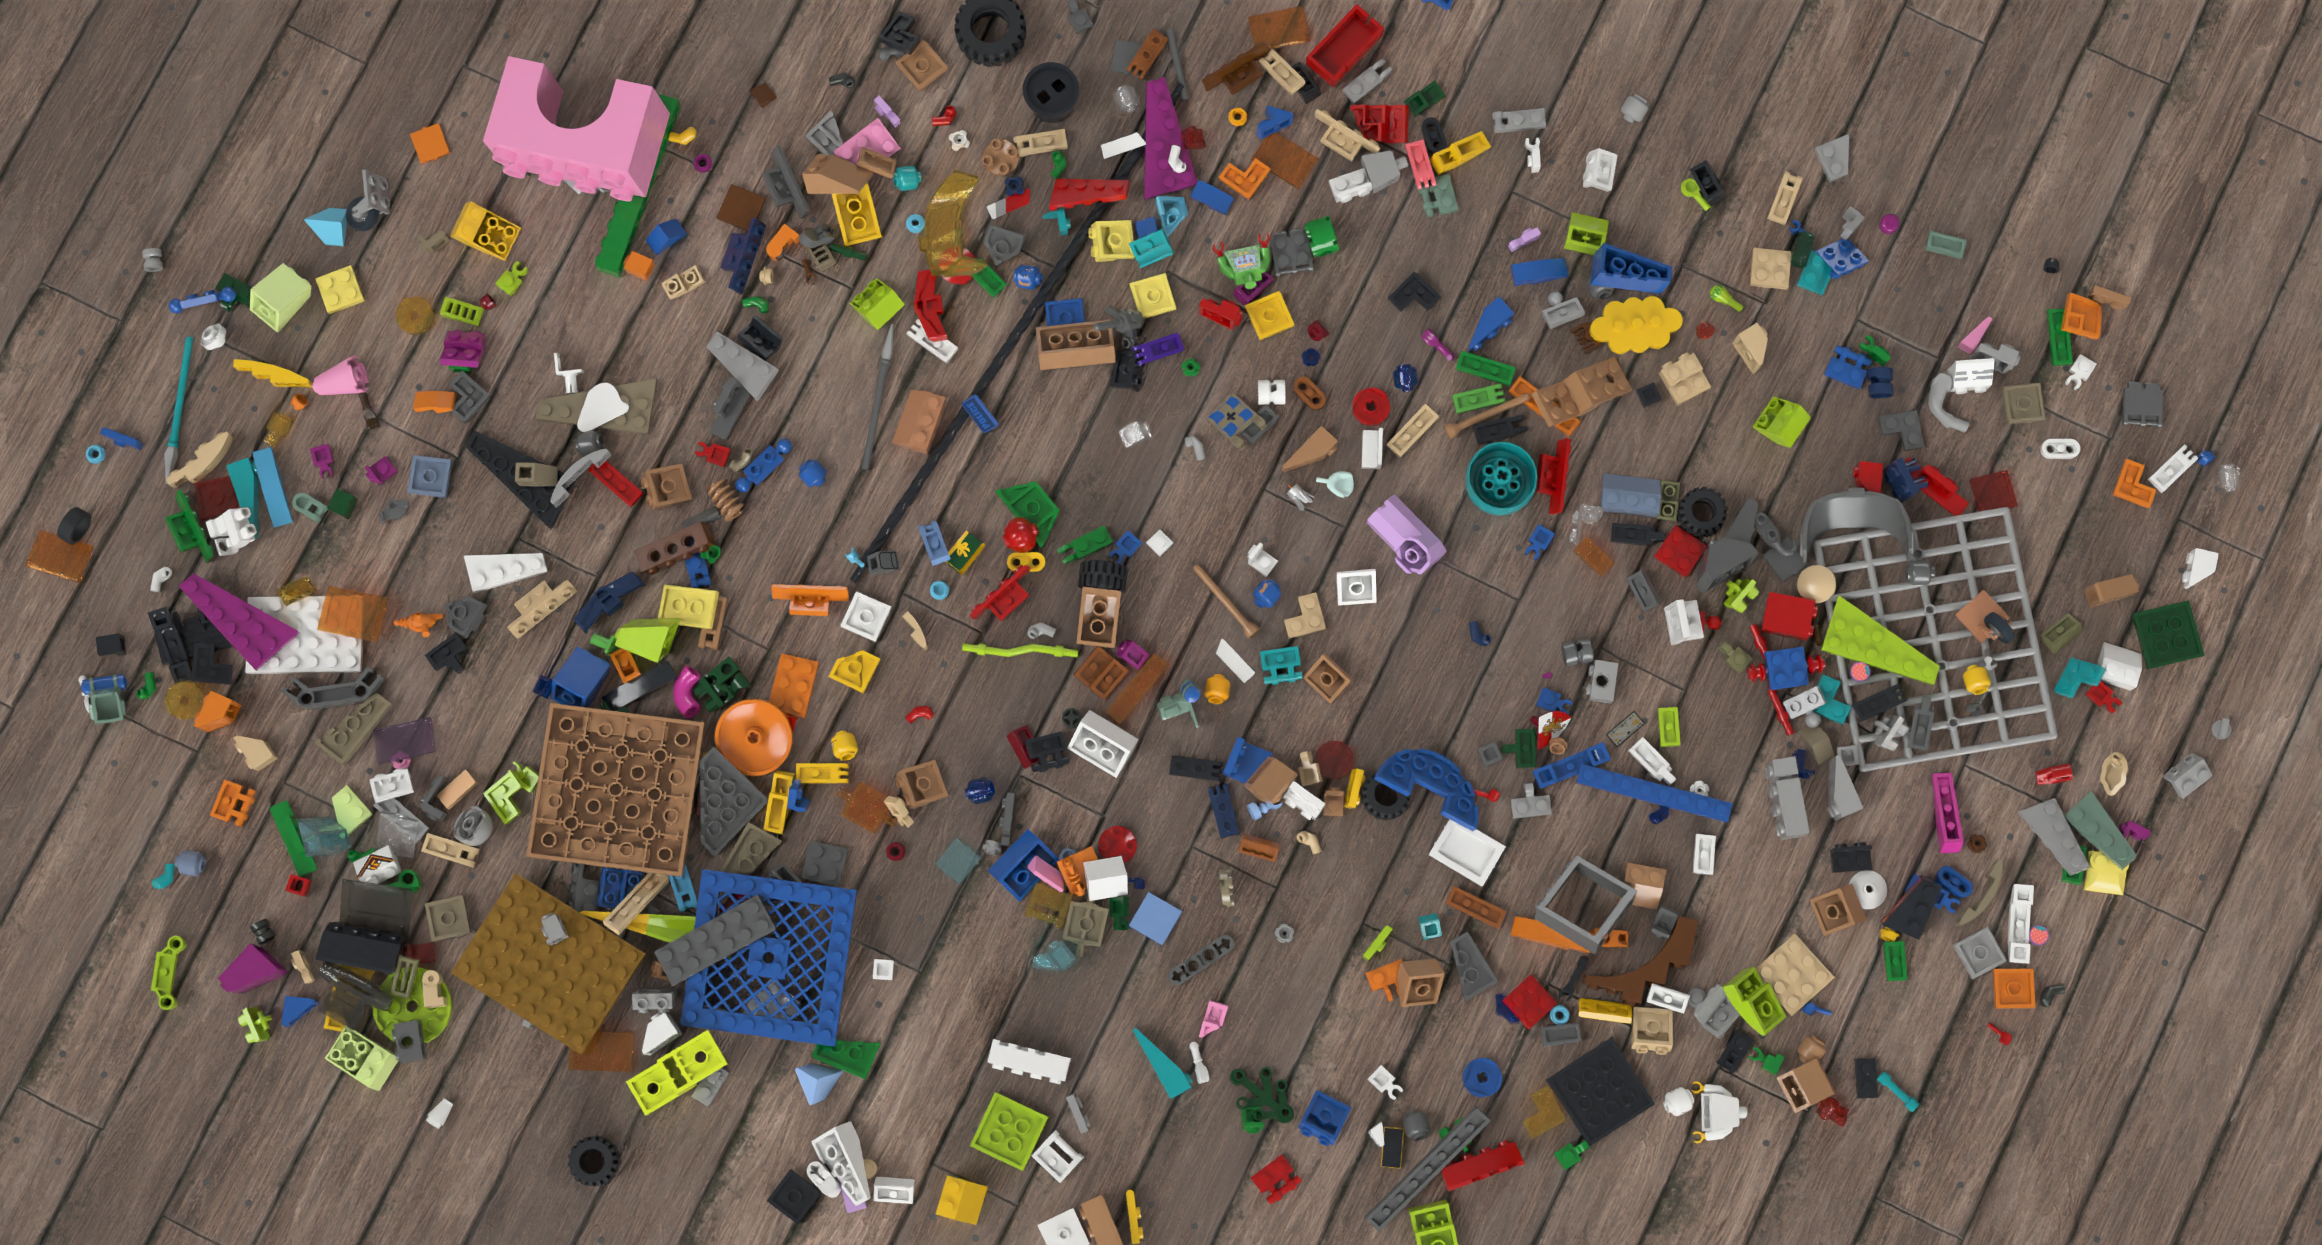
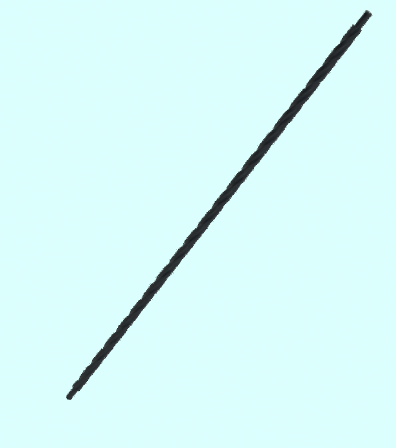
M1178 83L1171 94L1174 106L1176 105L1175 101L1184 88L1180 83ZM1146 130L1144 131V133H1143L1142 136H1141V138H1142L1144 141H1145V132H1146ZM1145 145L1133 149L1112 180L1127 179L1133 166L1136 165L1145 152ZM1097 202L1087 217L1086 222L1081 226L1070 246L1065 250L1054 270L1049 274L1038 294L1034 297L1022 318L1018 321L1006 342L1002 345L968 397L977 395L981 399L989 383L995 378L1005 359L1011 354L1021 335L1027 330L1037 311L1042 307L1053 287L1058 283L1069 263L1089 236V228L1093 223L1099 221L1101 214L1104 213L1111 202ZM963 406L895 506L893 513L887 518L876 538L862 556L861 561L864 563V567H857L850 578L852 582L856 583L864 570L869 568L867 556L881 550L892 530L905 514L908 505L914 500L925 480L930 476L941 456L946 452L957 432L970 416Z

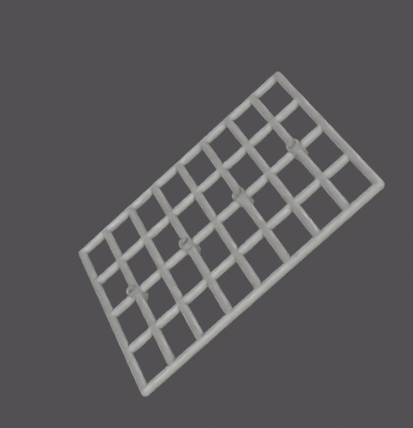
M2008 507L1911 523L1913 529L1912 561L1922 560V558L1962 552L1966 572L1931 578L1928 585H1911L1910 582L1878 586L1874 566L1907 561L1905 553L1873 559L1869 538L1891 535L1885 530L1876 529L1819 539L1813 542L1817 565L1825 567L1822 552L1823 546L1861 540L1865 557L1864 561L1826 568L1833 574L1867 568L1871 586L1869 589L1834 594L1826 600L1825 606L1829 623L1834 610L1833 602L1837 601L1838 595L1845 600L1873 596L1877 616L1871 618L1886 629V622L1919 616L1926 617L1930 636L1903 641L1912 647L1932 643L1935 662L1940 666L1938 671L1941 687L1940 693L1907 698L1908 701L1893 708H1896L1897 716L1904 718L1903 722L1907 725L1904 706L1921 704L1923 696L1931 697V702L1943 700L1947 720L1932 723L1931 731L1946 728L1950 730L1953 749L1913 756L1912 748L1907 747L1911 729L1909 727L1903 736L1895 733L1893 738L1902 737L1906 757L1866 764L1861 743L1876 741L1878 735L1875 733L1859 734L1856 714L1851 706L1853 700L1850 687L1890 680L1891 686L1898 684L1897 678H1903L1904 676L1886 672L1869 675L1865 681L1857 682L1853 679H1848L1845 660L1843 657L1836 655L1845 704L1851 706L1848 719L1853 744L1857 747L1858 768L1860 772L2053 740L2058 737L2011 513ZM2003 515L2007 536L1967 542L1963 522ZM1956 523L1960 544L1927 550L1920 549L1916 530ZM2009 543L2013 564L1973 570L1969 550ZM2015 571L2019 591L1990 597L1996 603L2021 599L2025 619L2011 622L2012 625L2010 627L2012 629L2027 627L2031 648L1991 654V657L1996 661L2033 655L2037 676L1997 682L1995 670L1987 671L1991 680L1988 692L1992 694L1995 712L1958 719L1954 715L1951 698L1973 695V693L1968 692L1966 688L1949 691L1945 671L1978 665V661L1984 658L1979 656L1950 662L1943 661L1939 642L1971 637L1973 634L1968 629L1937 634L1933 614L1962 609L1971 600L1934 606L1931 604L1928 586L1967 579L1971 599L1978 595L1975 578ZM1920 587L1924 608L1884 615L1880 594ZM1988 638L1981 643L1982 652L1985 649L1990 651ZM2039 683L2043 704L2003 711L1999 690ZM2045 712L2048 733L2009 739L2005 718ZM1997 720L2001 741L1961 747L1957 730L1958 726Z

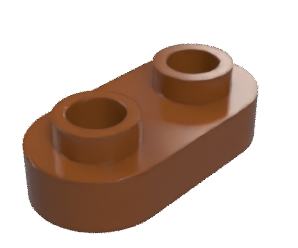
M1307 377L1296 379L1293 387L1296 395L1310 409H1322L1326 402L1322 391ZM1305 385L1306 390H1300L1299 387ZM1317 398L1320 402L1314 404L1312 400Z

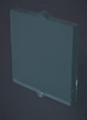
M956 838L935 865L944 871L947 877L950 876L958 884H961L981 857L974 853L970 846L964 845Z

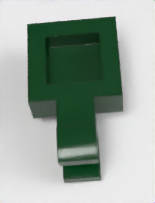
M1110 897V917H1114L1113 929L1128 930L1129 923L1125 916H1129V897Z

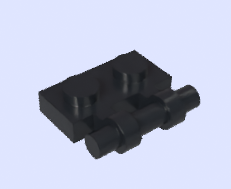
M1062 731L1024 741L1029 759L1037 758L1038 764L1031 766L1033 772H1046L1054 767L1056 769L1062 768L1063 765L1070 762L1068 756H1061V752L1067 750ZM1052 754L1053 760L1046 761L1045 756Z

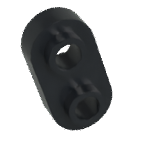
M1432 117L1426 118L1422 122L1421 131L1428 150L1434 154L1446 149L1447 142L1439 121ZM1431 126L1434 130L1429 131L1427 127ZM1438 143L1440 147L1435 148L1433 145Z

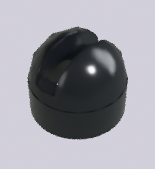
M2052 257L2048 258L2044 263L2043 270L2047 273H2057L2059 271V261L2056 258L2052 260Z

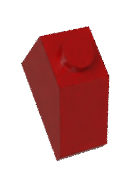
M1860 461L1854 466L1853 478H1855V484L1858 488H1864V491L1881 493L1883 463Z

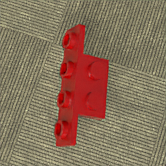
M1569 438L1557 441L1556 457L1547 454L1539 455L1538 480L1535 492L1551 496L1549 514L1552 515L1562 513L1565 504L1564 494L1567 487L1566 477L1569 469V454L1571 452V439Z
M1908 457V458L1904 461V463H1906V462H1908V461H1910V460H1912V459H1911L1910 457ZM1927 464L1924 468L1920 466L1919 470L1910 473L1913 480L1920 476H1925L1926 479L1923 482L1927 481L1928 487L1920 490L1953 516L1961 515L1969 505V502L1956 493L1958 489L1956 483L1951 478H1945L1941 475L1937 467Z
M1020 565L1016 568L1014 575L1010 579L1006 578L1000 583V588L996 592H990L985 597L986 601L983 604H977L971 610L972 614L969 616L976 620L990 608L997 618L1003 621L1030 596L1018 583L1031 570L1030 566Z

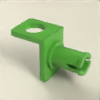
M594 633L590 644L605 649V653L609 657H611V653L620 649V647L615 646L617 639H615L614 635L609 639Z

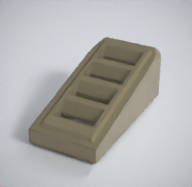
M822 244V247L813 252L811 250L813 248L805 246L820 273L836 264L826 244ZM823 250L825 251V253L819 255L818 257H815L817 253ZM826 256L829 257L828 259H826V260L822 261L821 263H819V260H820V259H822V258H824V257H826Z

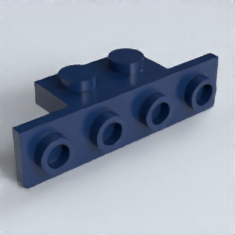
M752 218L747 235L732 233L720 267L725 271L733 272L728 288L738 294H743L766 225L756 218Z

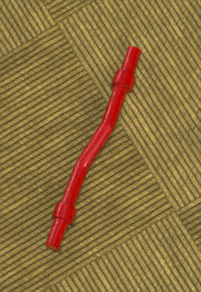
M1754 624L1749 628L1755 639L1754 644L1757 649L1759 648L1765 661L1764 652H1768L1767 642L1764 637L1762 638L1757 625ZM1768 682V694L1778 714L1777 719L1779 723H1782L1787 736L1794 734L1789 722L1790 717L1787 711H1784L1776 690L1769 689Z

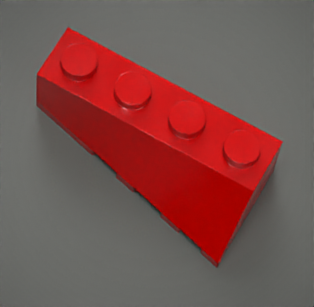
M1508 1139L1497 1143L1499 1147L1491 1150L1489 1146L1479 1150L1480 1154L1476 1156L1470 1153L1462 1156V1161L1454 1163V1160H1451L1440 1171L1447 1191L1488 1178L1496 1173L1505 1172L1513 1167L1524 1165V1160L1515 1142L1510 1143Z

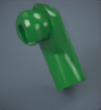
M154 672L144 674L146 684L136 692L139 699H148L156 690Z
M373 847L365 853L351 850L348 852L347 857L353 863L376 850Z

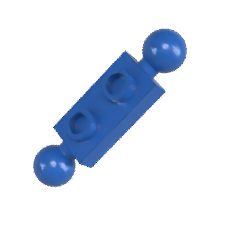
M225 287L218 293H215V290L203 292L204 296L198 297V294L186 296L187 300L172 299L168 307L172 313L177 314L182 312L184 308L219 300L231 302L236 298V291L232 287Z
M782 438L777 442L776 449L770 445L743 470L746 477L739 478L736 481V489L744 493L750 489L751 482L758 485L784 461L781 454L788 453L791 450V441Z

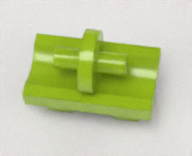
M1744 578L1743 581L1737 579L1735 582L1729 580L1726 583L1729 588L1726 594L1729 597L1723 604L1737 612H1744L1748 605L1743 601V598L1747 596L1749 599H1754L1759 594L1755 586L1756 582L1753 579L1749 580L1747 578Z
M258 1006L243 1009V1014L237 1019L242 1027L248 1025L250 1028V1032L245 1034L247 1042H260L270 1039L271 1037L268 1032L270 1027L267 1022L272 1020L271 1015L264 1016L263 1011H259Z

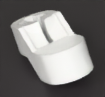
M820 1162L810 1163L807 1167V1175L826 1196L831 1198L838 1196L841 1191L839 1181Z

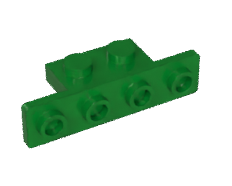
M177 490L175 499L182 512L167 516L165 522L180 553L199 547L206 563H208L213 557V548L206 542L205 531L197 523L198 518L195 511H192L189 506L188 496L183 494L182 490Z
M285 800L270 807V812L299 877L316 871L318 868L309 850V841L305 835L303 836L301 823L298 818H295L289 802Z

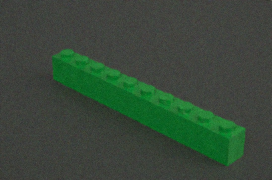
M658 94V96L669 111L670 116L646 197L633 195L632 201L619 200V202L615 203L613 219H610L607 225V236H604L601 242V253L597 254L595 259V265L599 272L619 278L624 269V260L631 249L665 152L669 135L672 132L681 106L678 99Z

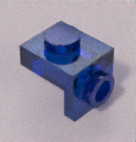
M1797 749L1791 755V757L1795 756L1799 774L1795 775H1798V778L1810 779V776L1815 775V770L1804 769L1806 750Z

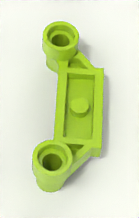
M180 936L170 937L167 943L168 946L156 954L151 991L156 992L159 997L158 1004L164 1010H171L178 1004L177 999L172 993L178 954L187 946L186 941Z

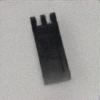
M1900 683L1852 704L1851 706L1859 722H1863L1908 701L1907 697L1898 699L1899 696L1905 694L1903 690L1895 692L1896 689L1901 687Z
M1172 755L1169 775L1221 782V778L1214 777V774H1222V770L1215 769V766L1223 767V762Z

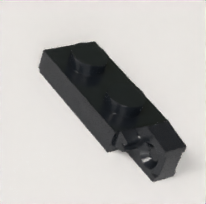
M1612 523L1610 543L1653 546L1654 542L1664 541L1665 533L1655 532V528H1651V526Z

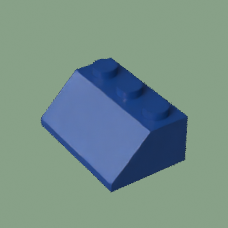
M1027 829L993 864L988 872L1020 902L1041 880L1027 867L1034 856H1038L1052 867L1057 864L1059 858L1034 833Z

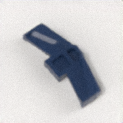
M632 571L595 591L594 595L573 620L587 634V630L603 611L610 617L624 605L619 598L646 585Z

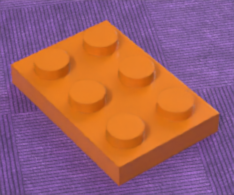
M781 653L769 702L779 707L788 715L806 718L819 662Z

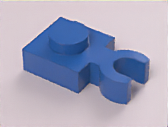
M1538 524L1528 541L1533 545L1525 550L1524 555H1527L1529 551H1534L1535 556L1533 560H1537L1540 555L1539 549L1545 551L1555 533Z
M1128 530L1116 542L1115 545L1118 549L1111 551L1109 558L1111 559L1114 555H1118L1120 558L1116 563L1121 564L1123 556L1126 554L1130 558L1142 545V542Z
M1543 687L1536 706L1547 711H1555L1557 708L1559 711L1568 714L1569 711L1564 710L1563 705L1568 704L1571 706L1572 701L1568 699L1559 700L1561 694Z

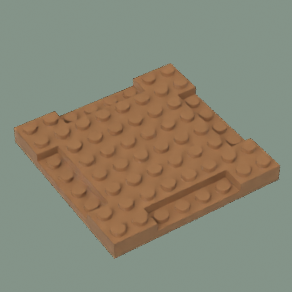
M550 703L526 857L683 877L696 780L706 724L704 722Z

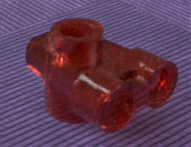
M1828 1097L1818 1103L1816 1113L1819 1114L1821 1119L1831 1120L1841 1127L1845 1126L1849 1109L1839 1106V1102L1833 1097Z

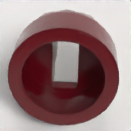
M488 293L480 299V305L483 309L490 310L497 305Z

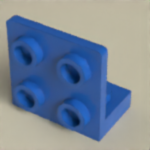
M1237 737L1223 775L1245 784L1268 756L1272 757V753L1246 743L1245 739Z

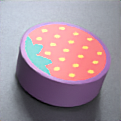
M1863 662L1855 663L1850 669L1851 678L1857 682L1865 681L1870 675L1869 666Z
M2037 925L2029 929V941L2032 944L2042 945L2047 942L2049 933L2045 927Z

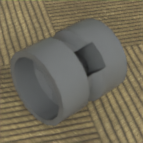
M1588 637L1577 639L1576 643L1573 641L1561 642L1562 656L1566 667L1577 665L1579 661L1582 664L1593 662V651Z

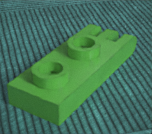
M1502 384L1452 395L1456 415L1505 403V398H1497L1504 396V391L1496 392V390L1503 388Z

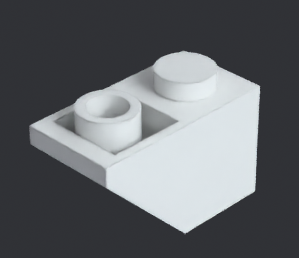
M2198 548L2190 551L2186 557L2187 571L2183 573L2182 582H2184L2183 588L2188 589L2214 573L2219 553Z

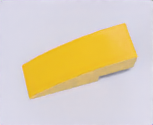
M1480 131L1452 143L1446 149L1434 153L1429 160L1439 176L1488 150L1491 145L1484 133Z
M780 770L774 772L764 831L783 834L789 810L787 808L789 789L793 779H795V773Z

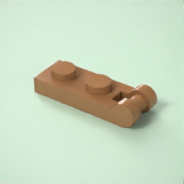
M718 596L712 630L701 628L699 648L705 649V647L718 651L727 598ZM707 634L714 635L713 641L707 640Z

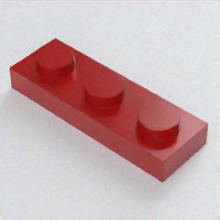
M607 461L599 468L593 464L588 469L592 475L630 508L643 495V492Z

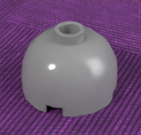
M478 806L469 807L471 810L468 812L464 810L457 818L454 825V830L456 831L454 836L468 846H478L490 837L493 830V822L487 812Z

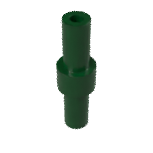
M834 243L830 245L829 250L843 254L844 257L850 259L853 257L863 261L867 259V254L856 251L853 247H843Z

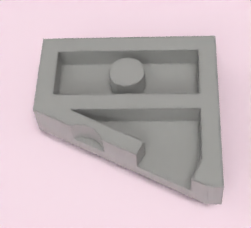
M832 111L805 135L822 154L835 155L833 151L843 144Z

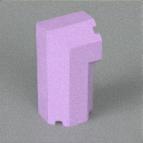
M1395 494L1388 498L1384 505L1375 510L1366 522L1397 554L1395 557L1396 563L1406 573L1412 574L1417 572V574H1422L1447 552L1442 542Z

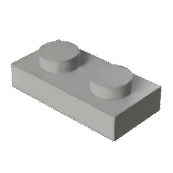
M1074 1094L1066 1097L1081 1134L1088 1132L1087 1127L1091 1125L1087 1115L1082 1116L1080 1109L1083 1106L1079 1097L1075 1098Z

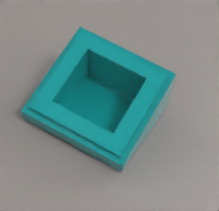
M1436 913L1418 917L1423 940L1442 936L1439 918Z

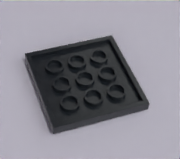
M1612 1037L1546 1079V1082L1589 1146L1655 1104Z

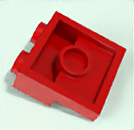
M1202 298L1199 304V315L1231 330L1234 329L1235 325L1239 327L1243 319V311L1240 310L1237 303L1228 300V302L1223 300L1221 305L1218 306L1216 301Z

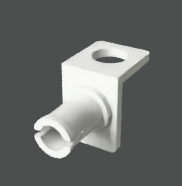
M554 353L556 375H563L565 377L566 393H577L576 376L584 373V370L562 371L560 354Z

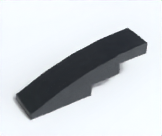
M667 661L604 695L602 699L604 702L607 701L611 711L619 710L624 706L628 707L644 699L645 696L661 689L662 686L676 680L677 677L670 662Z

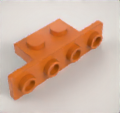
M801 584L771 585L773 599H790V615L828 616L830 601H849L848 587L808 586Z

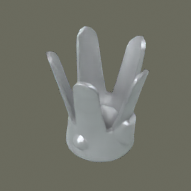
M1298 484L1293 487L1288 485L1291 489L1287 495L1294 500L1300 511H1304V506L1300 500L1304 503H1312L1313 501L1310 497L1314 498V496L1302 490Z

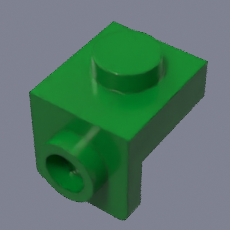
M1261 1106L1246 1107V1109L1241 1110L1242 1131L1255 1134L1264 1128L1262 1120L1254 1122L1251 1118L1253 1111L1256 1109L1261 1110ZM1255 1113V1117L1257 1119H1260L1261 1115L1259 1113Z

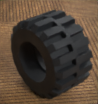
M1699 487L1694 488L1693 491L1690 490L1682 498L1678 505V523L1681 522L1682 525L1680 527L1682 530L1685 528L1688 534H1694L1693 537L1701 536V538H1705L1707 535H1713L1722 527L1728 514H1726L1728 507L1725 506L1726 501L1724 498L1721 499V494L1719 492L1716 494L1713 488L1710 490L1707 487H1702L1701 489ZM1695 503L1708 505L1712 510V519L1708 522L1697 520L1692 514V506Z
M1087 560L1081 562L1078 587L1081 589L1085 586L1120 590L1121 593H1124L1126 591L1128 568L1122 564L1110 561Z
M1375 772L1367 779L1362 789L1361 799L1364 804L1363 806L1376 819H1395L1402 815L1408 807L1411 794L1405 796L1397 792L1398 797L1393 805L1383 806L1379 804L1375 799V790L1382 783L1374 779L1377 773Z
M597 1136L585 1137L583 1140L576 1142V1145L571 1148L572 1152L568 1155V1158H570L568 1167L571 1169L569 1172L576 1181L581 1182L580 1184L601 1186L607 1184L609 1180L615 1177V1173L619 1171L618 1165L621 1163V1160H619L620 1153L617 1152L615 1144H612L608 1139ZM593 1149L601 1151L605 1159L604 1166L598 1173H590L584 1166L585 1155Z

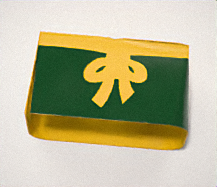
M965 531L948 552L950 560L945 562L959 575H963L984 549L985 544L968 531Z

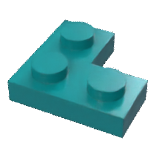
M2070 658L2054 692L2073 699L2081 682L2098 686L2106 669L2103 666Z
M1822 675L1818 686L1827 703L1813 709V712L1844 725L1851 706L1834 700L1841 682Z

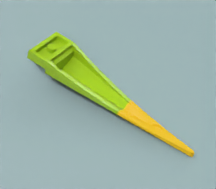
M581 911L580 913L603 921L611 912ZM638 914L626 929L671 943L694 930L696 916Z

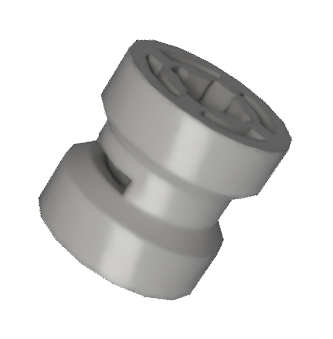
M149 248L142 251V256L145 259L143 264L145 271L156 272L163 270V263L160 259L162 257L161 249Z

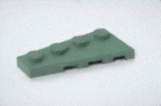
M2092 791L2064 816L2068 824L2121 870L2136 858L2135 852Z

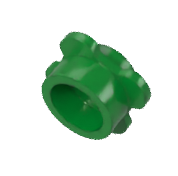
M713 545L709 551L700 553V557L707 559L709 563L713 564L719 558L721 549L719 546Z

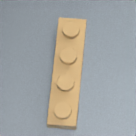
M648 873L603 920L604 925L619 935L667 885L669 877Z

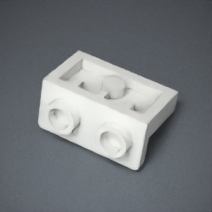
M1600 148L1590 151L1586 157L1587 165L1583 175V187H1595L1607 192L1611 191L1618 155Z
M1364 168L1329 180L1336 203L1340 201L1342 203L1348 202L1357 195L1359 197L1365 196L1372 190V183L1369 182Z
M396 769L391 774H378L373 779H369L376 803L414 793L411 774L408 769Z

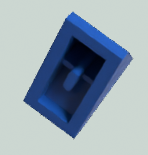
M677 219L658 224L647 237L646 242L657 256L686 236L687 233Z
M285 996L281 1024L283 1027L289 1028L320 1002L311 998Z

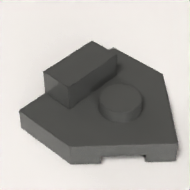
M989 224L984 243L995 265L998 266L1021 253L1026 236Z
M471 596L464 597L455 602L445 603L449 618V628L468 638L471 631L476 632L485 617L483 612L487 605Z

